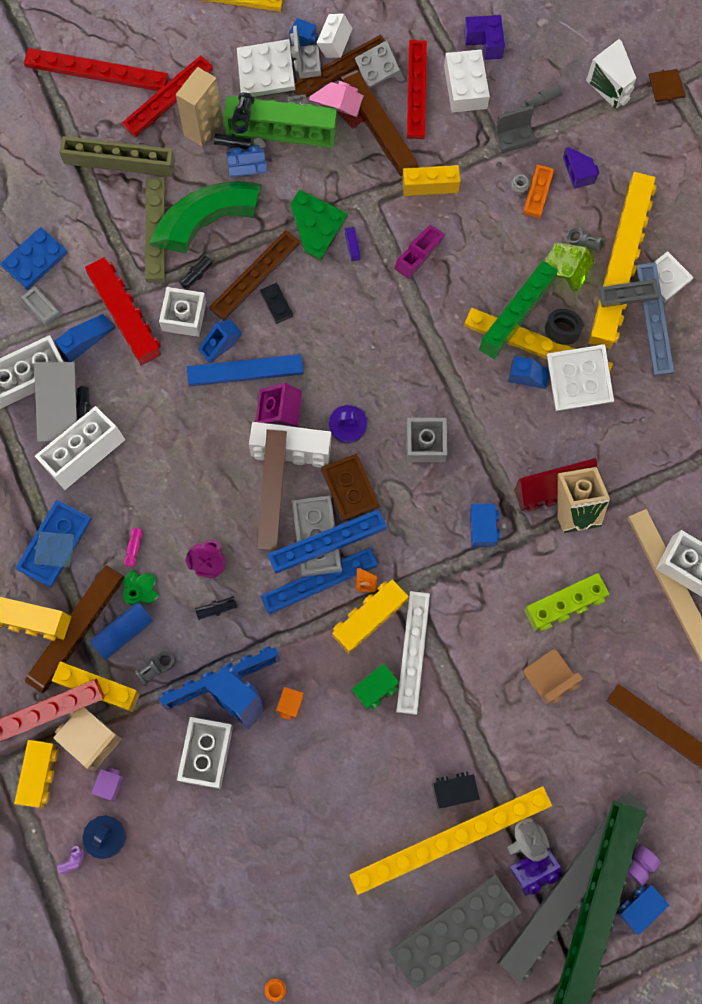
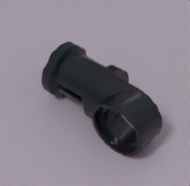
M247 92L239 94V103L235 107L232 117V128L236 133L240 134L245 133L249 128L250 108L255 101L254 96ZM237 121H244L245 125L238 127L235 123Z

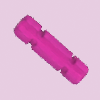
M132 528L131 531L132 538L129 539L126 551L127 556L124 559V564L128 567H134L136 564L135 557L138 555L140 539H142L143 531L139 528Z

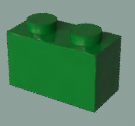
M383 663L353 687L351 692L366 711L370 708L374 710L382 704L381 699L386 695L390 697L398 691L399 681Z

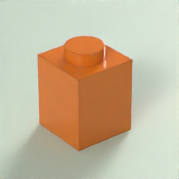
M284 687L276 712L280 714L279 717L291 721L292 718L297 719L304 693Z

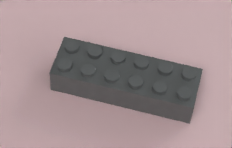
M492 875L389 949V952L415 990L511 921L521 911L498 877Z

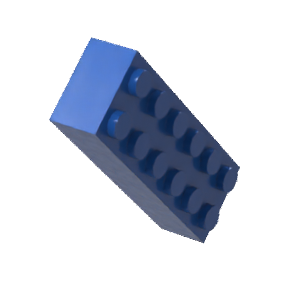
M222 667L207 684L206 689L217 704L249 729L264 711L259 692L248 681L244 684L241 680L242 678L234 669L230 667L227 670L225 667Z

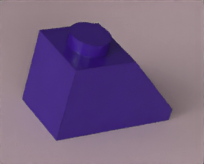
M570 147L565 148L563 160L573 188L576 189L595 184L597 176H599V169L594 164L593 159Z

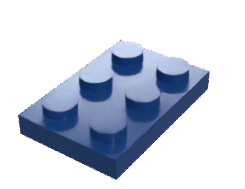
M40 227L5 258L0 265L20 285L28 290L66 256L68 252Z

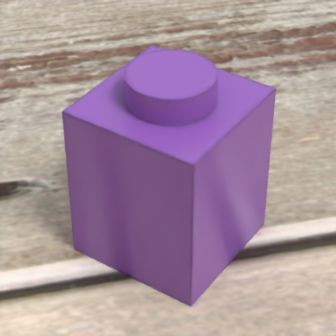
M109 767L106 771L100 769L91 794L115 802L124 777L118 775L120 772Z

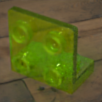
M555 243L545 262L558 269L556 277L566 279L571 290L578 291L594 260L587 247Z

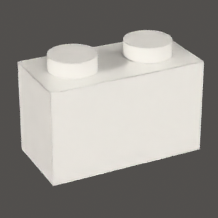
M329 14L321 31L317 45L326 58H341L353 28L344 14Z

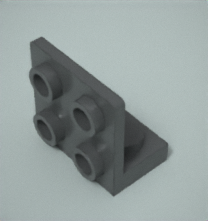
M533 105L523 106L511 112L506 111L498 116L494 136L501 153L536 143L537 139L530 125L534 112Z

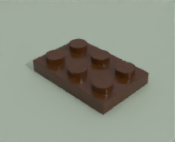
M357 453L321 467V472L343 522L380 508Z

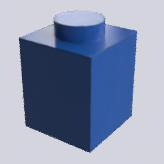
M296 18L293 26L297 25L300 46L315 44L318 39L316 25ZM293 26L289 31V36L290 33H293Z

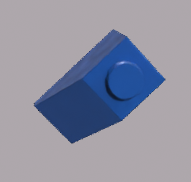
M231 319L216 322L198 350L210 363L233 347L242 332Z
M514 356L508 382L546 389L549 370L533 359Z

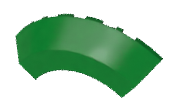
M240 181L223 182L191 192L175 203L164 214L153 232L150 245L187 254L188 248L197 232L202 227L217 221L218 218L224 216L254 218L262 184Z

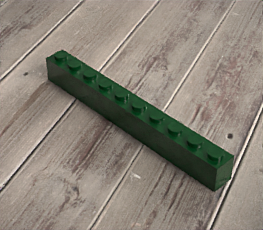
M615 800L612 801L553 1004H589L591 997L594 995V985L601 971L603 954L607 950V941L614 926L615 913L620 906L619 899L626 885V875L632 864L634 848L638 844L640 827L644 823V810Z

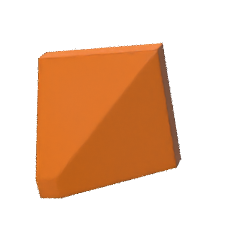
M357 568L356 591L376 592L377 576Z

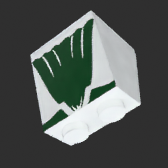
M620 39L592 60L586 79L615 109L620 105L624 106L630 100V93L634 89L636 80L635 73Z

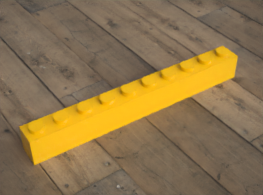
M634 172L631 177L603 286L631 283L630 277L634 276L637 267L634 265V261L638 260L641 249H638V245L642 244L645 233H642L643 227L646 228L649 219L646 213L647 211L650 212L653 203L650 197L654 196L657 185H654L656 177ZM599 299L589 344H605V348L611 349L613 343L617 344L620 335L617 329L618 326L621 327L624 315H621L622 309H626L627 304L601 307Z
M539 787L349 874L357 895L362 894L551 807L552 804L544 787Z

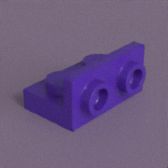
M547 848L548 856L541 861H532L527 857L510 866L525 896L539 892L541 887L548 883L553 884L557 882L562 876L561 867L549 848Z

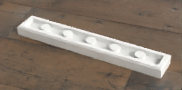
M410 591L397 713L417 715L429 593Z

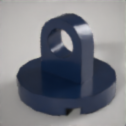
M107 815L98 816L91 820L85 827L82 836L86 851L99 859H107L117 855L124 847L126 840L122 823L116 818Z

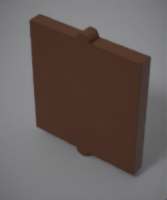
M678 69L662 70L648 74L656 102L667 100L671 102L673 99L685 97Z

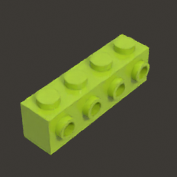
M599 573L526 606L524 612L534 631L540 629L541 632L552 628L551 624L556 621L559 624L569 620V615L575 612L577 615L586 612L588 610L587 607L592 604L596 607L605 603V598L609 595V592Z

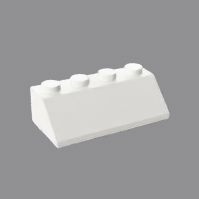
M95 406L36 454L35 457L56 482L66 490L124 442L125 438L117 426Z

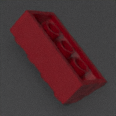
M596 458L519 478L514 491L521 511L527 510V512H532L539 509V506L546 505V507L556 505L558 503V473L597 467Z

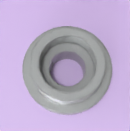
M524 175L515 176L511 181V188L517 193L526 192L529 188L528 178Z

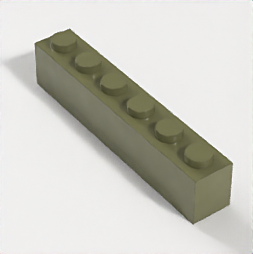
M63 136L59 151L63 164L172 177L175 165L173 149Z

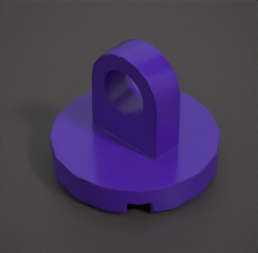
M340 406L332 412L329 418V430L332 436L341 443L357 442L366 432V415L356 406Z

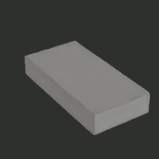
M35 286L21 297V300L45 326L60 315V312Z

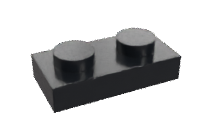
M277 282L260 290V294L276 324L293 317V313Z

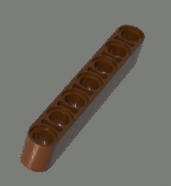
M353 70L339 77V81L357 88V92L364 95L358 113L397 173L403 176V168H418L414 155L357 70Z
M108 565L101 570L70 614L72 617L64 640L56 638L55 641L50 642L28 673L25 683L40 693H44L50 687L59 662L66 664L122 584L124 580L122 574Z

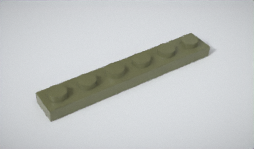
M164 177L146 178V282L165 281V249L150 245L153 232L165 214Z

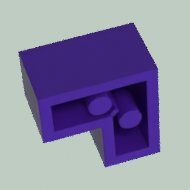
M501 15L465 18V46L483 45L485 60L503 58L505 42Z

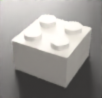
M167 287L159 320L161 330L199 337L207 303L205 293Z

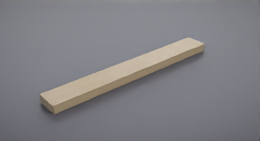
M647 509L629 516L627 519L701 662L702 617L688 589L656 569L666 546Z

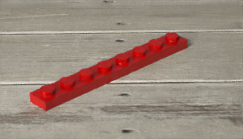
M28 48L24 60V65L27 68L159 91L163 88L169 78L166 72Z

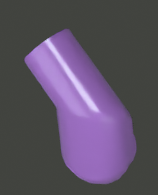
M79 846L73 847L70 851L69 860L57 865L60 875L80 867L84 858V850Z

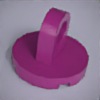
M208 540L202 544H196L189 549L186 555L188 568L190 570L193 569L196 571L195 574L204 578L218 577L219 574L223 573L226 566V559L221 553V545L216 540Z

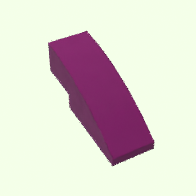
M430 224L410 243L408 249L397 259L394 269L409 279L429 258L443 240L445 234Z

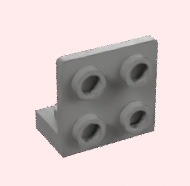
M297 25L293 26V33H290L291 44L294 45L291 47L292 57L296 58L294 60L295 72L299 71L300 79L321 76L319 46L316 44L301 47Z
M387 41L355 58L364 81L369 88L390 77L392 79L396 77L399 83L405 80L393 50Z

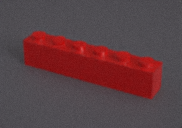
M103 257L85 266L88 277L140 366L161 355L159 351L161 345L156 337L152 338L150 335L152 330L147 322L143 323L141 319L143 315L139 307L135 308L133 306L134 299L130 292L126 293L123 289L125 284L121 277H116L115 272L117 271L113 263H108L106 258Z

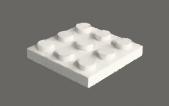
M289 39L237 48L241 93L247 92L255 97L295 90L291 43Z
M605 344L547 354L555 411L614 402Z

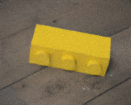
M459 165L403 168L402 184L404 196L458 193L460 186Z
M28 740L14 804L43 809L45 804H48L50 798L48 787L54 778L52 767L53 763L57 761L59 750L56 749L57 745Z

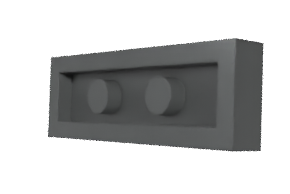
M656 279L602 286L598 289L601 307L658 300L660 297Z

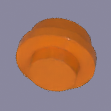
M278 978L269 980L264 989L266 997L273 1002L282 1000L286 994L285 983Z

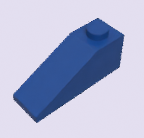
M101 314L67 330L54 340V343L68 362H73L114 330L115 327Z

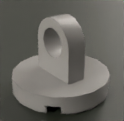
M525 818L516 824L515 838L517 842L507 847L511 856L521 851L532 861H541L548 856L547 848H549V841L542 827L539 824L535 825L533 823L534 820Z

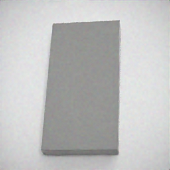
M75 362L34 363L37 442L54 441L77 422Z
M331 495L291 500L297 542L335 527ZM339 549L300 564L302 577L342 572Z

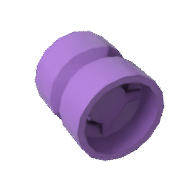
M639 844L633 851L632 864L628 869L627 876L638 885L643 886L649 879L648 873L654 872L661 864V861L650 850Z

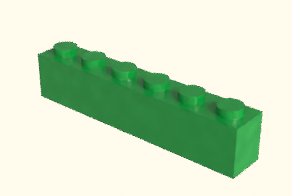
M542 260L482 337L479 347L481 352L494 360L552 286L558 269Z

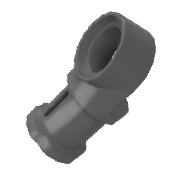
M580 228L570 229L566 236L571 246L584 250L592 249L596 250L597 253H601L606 246V237L592 236L590 233L582 232ZM579 233L580 238L577 241H572V236Z
M162 651L150 659L146 666L134 672L143 685L146 686L147 682L156 675H161L166 670L172 669L176 660L170 652ZM164 655L171 657V663L168 666H162L160 663Z

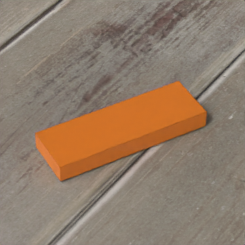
M537 164L523 215L537 219L541 218L555 169Z

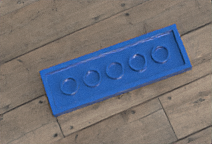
M271 646L261 649L259 651L260 654L256 656L247 655L241 658V662L235 665L229 663L222 667H225L227 670L231 667L242 678L279 662L280 657L276 647L271 649ZM208 672L202 675V679L196 682L194 680L187 681L182 684L180 689L175 690L172 688L162 693L163 696L159 697L161 705L166 710H169L208 693L206 686L218 672Z

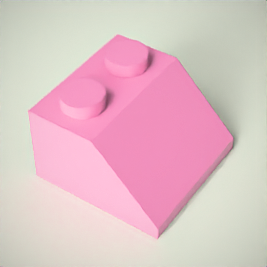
M339 81L338 84L329 83L311 95L309 100L323 107L336 108L338 112L357 117L364 95L358 93L357 88Z

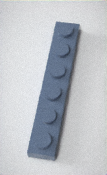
M653 262L637 265L638 281L656 279L660 295L658 300L642 302L654 376L673 374L674 368L657 264Z

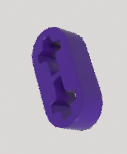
M345 228V238L351 262L358 261L361 258L355 228Z

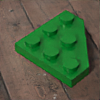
M299 189L290 203L291 211L304 252L321 261L346 221L348 213Z

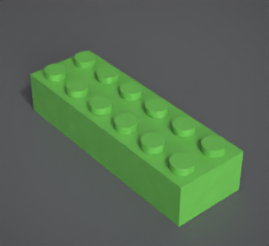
M238 96L226 97L223 115L226 135L235 134L237 137L262 138L268 141L334 148L337 131L336 108L329 106L318 107L311 104L301 105L293 102L283 103L275 100L265 101L255 98L254 104L250 108L249 128L245 133L240 134L236 133L232 128L233 113L239 103ZM237 121L235 125L242 127L245 125V122Z

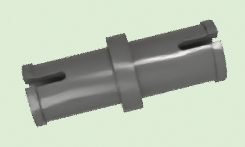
M555 85L546 91L538 92V95L526 99L525 105L527 107L533 105L536 108L542 104H548L550 100L562 96L560 86Z

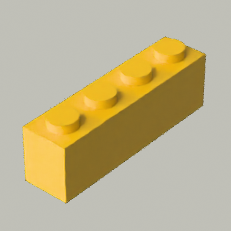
M393 579L390 582H383L377 588L379 591L374 596L370 594L363 601L364 605L360 609H353L348 614L349 618L344 623L340 621L333 628L332 637L348 654L408 601L409 596Z
M0 597V629L3 626H7L8 630L20 633V630L26 631L25 634L37 637L38 634H41L44 639L55 641L56 638L64 640L72 616L63 611Z
M59 662L52 682L72 689L97 678L105 696L100 701L133 712L140 695L137 690Z

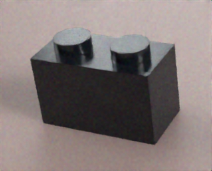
M468 771L456 774L454 779L448 780V776L435 778L436 782L432 783L437 809L480 800L474 774L469 775Z

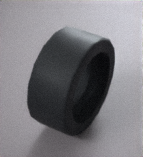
M561 308L556 309L549 314L544 327L545 333L555 343L570 345L578 340L583 329V321L574 311ZM554 323H566L569 326H571L574 331L568 332L560 330L558 327H556Z

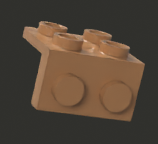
M551 650L523 671V674L545 705L550 702L555 704L563 699L562 693L567 690L570 693L580 687L578 682L583 679L578 672L575 675L557 650Z

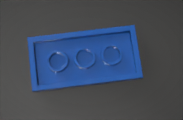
M56 500L15 569L52 588L92 518Z

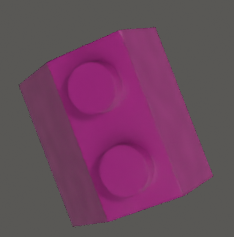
M287 383L260 389L255 422L298 427L302 390Z

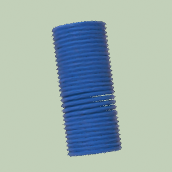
M137 602L129 610L125 611L124 614L122 613L121 616L117 617L110 625L106 626L103 631L101 630L95 637L91 638L90 643L104 660H107L108 657L110 658L116 651L120 650V647L122 648L124 644L126 645L134 636L136 637L154 621L140 603Z

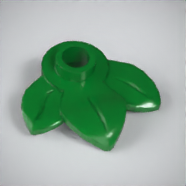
M134 570L129 571L123 580L125 587L123 600L129 605H134L137 602L150 604L156 601L159 595L152 590L156 582L155 575L146 573L139 576ZM134 592L137 595L132 597L129 594Z

